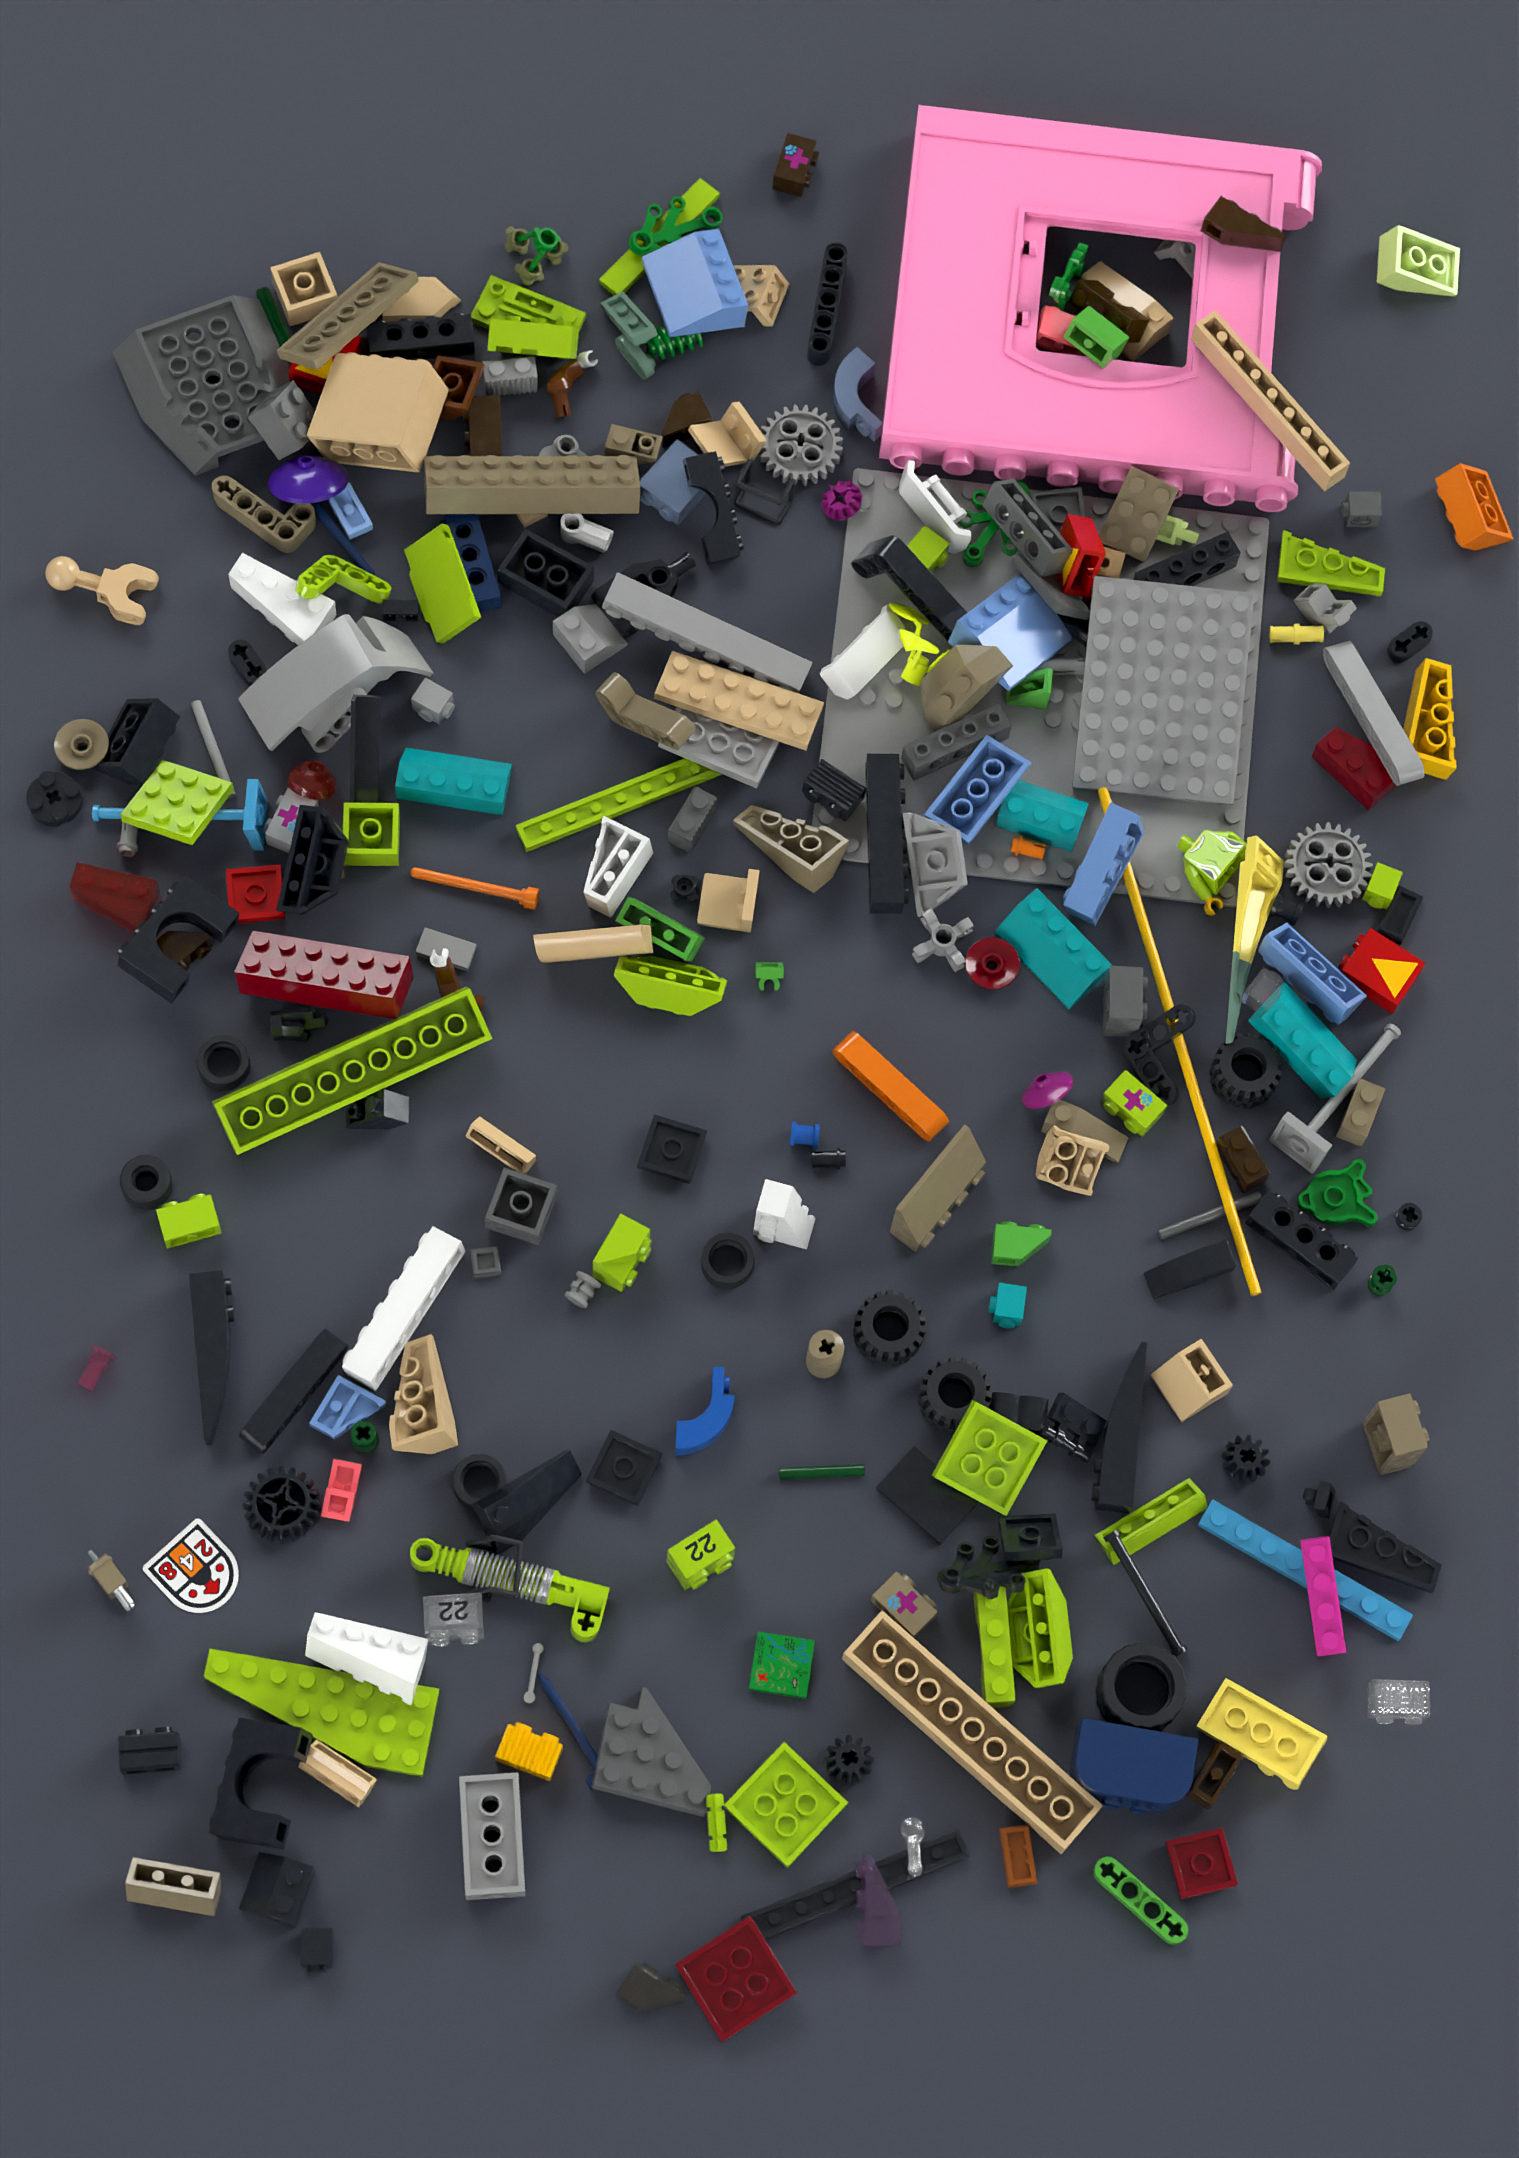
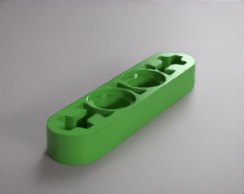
M1103 1857L1097 1861L1093 1869L1094 1878L1161 1939L1172 1945L1180 1944L1186 1939L1188 1926L1184 1919L1123 1865L1112 1857ZM1101 1864L1105 1867L1109 1864L1112 1865L1113 1869L1111 1872L1117 1878L1121 1873L1125 1876L1117 1884L1116 1889L1111 1885L1115 1882L1111 1876L1108 1875L1105 1878L1101 1876L1103 1871L1100 1867ZM1123 1884H1134L1137 1887V1896L1133 1899L1125 1898L1121 1892ZM1150 1902L1157 1904L1160 1909L1159 1916L1155 1919L1148 1918L1144 1914L1145 1904ZM1166 1913L1170 1916L1166 1920L1167 1923L1171 1926L1178 1924L1181 1927L1179 1929L1181 1937L1177 1935L1170 1937L1168 1935L1170 1929L1165 1924H1162L1161 1928L1156 1925L1164 1918Z

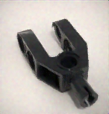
M685 552L684 555L670 564L665 563L662 559L634 563L621 571L620 574L673 598L678 589V577L694 568L696 563L692 557L689 559L690 554ZM615 576L593 592L591 598L599 607L603 606ZM656 578L664 579L665 582L662 584H657L653 580ZM621 618L615 627L624 638L630 637L640 630L631 625V621Z

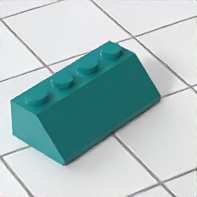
M406 747L399 763L396 778V799L503 815L512 764Z
M1038 888L1023 899L994 932L1000 939L1007 941L1015 948L1019 959L1068 1010L1106 978L1109 967L1112 966Z
M1282 982L1248 1020L1264 1036L1267 1042L1270 1040L1274 1044L1273 1048L1275 1050L1278 1049L1280 1056L1320 1099L1335 1097L1353 1077L1357 1059L1285 982Z

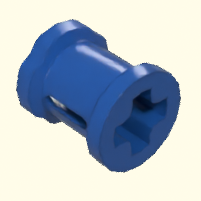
M792 1121L790 1146L805 1144L812 1145L813 1148L817 1149L820 1124L807 1126L798 1125L797 1122Z

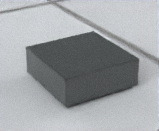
M498 1246L470 1249L474 1279L502 1275Z

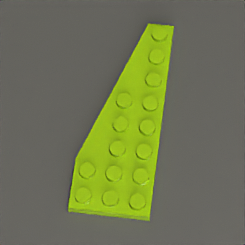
M209 1649L204 1673L205 1680L234 1696L240 1697L290 1726L301 1727L313 1734V1739H317L365 1767L423 1777L438 1701V1688L418 1685L412 1705H409L402 1701V1697L390 1693V1695L379 1691L378 1686L366 1680L363 1683L355 1680L353 1675L347 1672Z

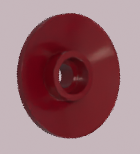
M988 937L975 942L968 950L965 959V967L970 979L978 986L990 990L1001 989L1011 984L1017 977L1020 968V959L1015 948L1007 941L995 937ZM992 963L996 966V969L989 970L987 965Z

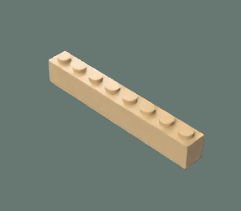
M1215 310L1197 322L1191 337L1193 343L1325 492L1345 478L1350 462Z

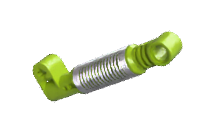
M428 1538L416 1540L410 1548L411 1565L420 1572L430 1571L435 1573L437 1569L439 1570L438 1574H442L445 1571V1575L449 1576L450 1573H453L452 1577L456 1578L459 1583H465L468 1586H472L476 1578L475 1587H478V1584H480V1588H483L485 1585V1587L490 1586L513 1591L516 1564L513 1558L509 1562L508 1557L504 1561L503 1556L499 1559V1555H496L494 1558L493 1553L489 1557L488 1552L484 1556V1552L481 1551L479 1555V1550H473V1548L459 1549L457 1553L455 1552L456 1548H452L450 1551L448 1550L449 1547L445 1546L442 1549L441 1544H437ZM421 1549H427L432 1553V1557L428 1561H421L417 1558L416 1554ZM522 1561L518 1593L520 1598L522 1599L525 1595L526 1600L530 1597V1601H533L535 1598L536 1603L541 1602L544 1605L557 1603L575 1608L570 1628L572 1636L580 1642H590L596 1638L610 1587L563 1576L559 1571L549 1569L548 1567L545 1571L543 1566L540 1570L538 1565L534 1568V1564H531L529 1567L528 1562L524 1566ZM578 1609L600 1614V1617L591 1615L590 1627L587 1631L581 1630L582 1625L580 1624L583 1623L585 1614L577 1612Z

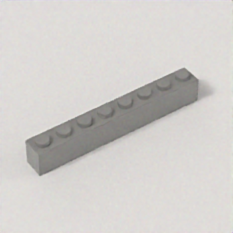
M618 572L602 606L610 616L625 618L631 621L630 623L634 627L641 630L645 628L655 632L658 638L677 642L682 649L688 652L696 651L703 654V657L712 663L720 662L727 665L731 671L739 674L744 673L754 679L795 693H799L813 663Z

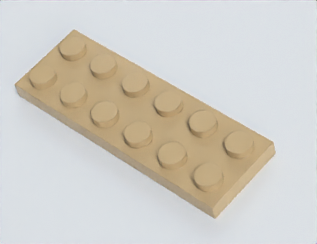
M672 651L654 694V699L805 751L808 748L824 706L822 701Z

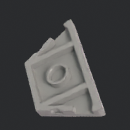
M912 812L903 813L915 904L917 917H921V913L930 908L934 910L968 884L960 830Z

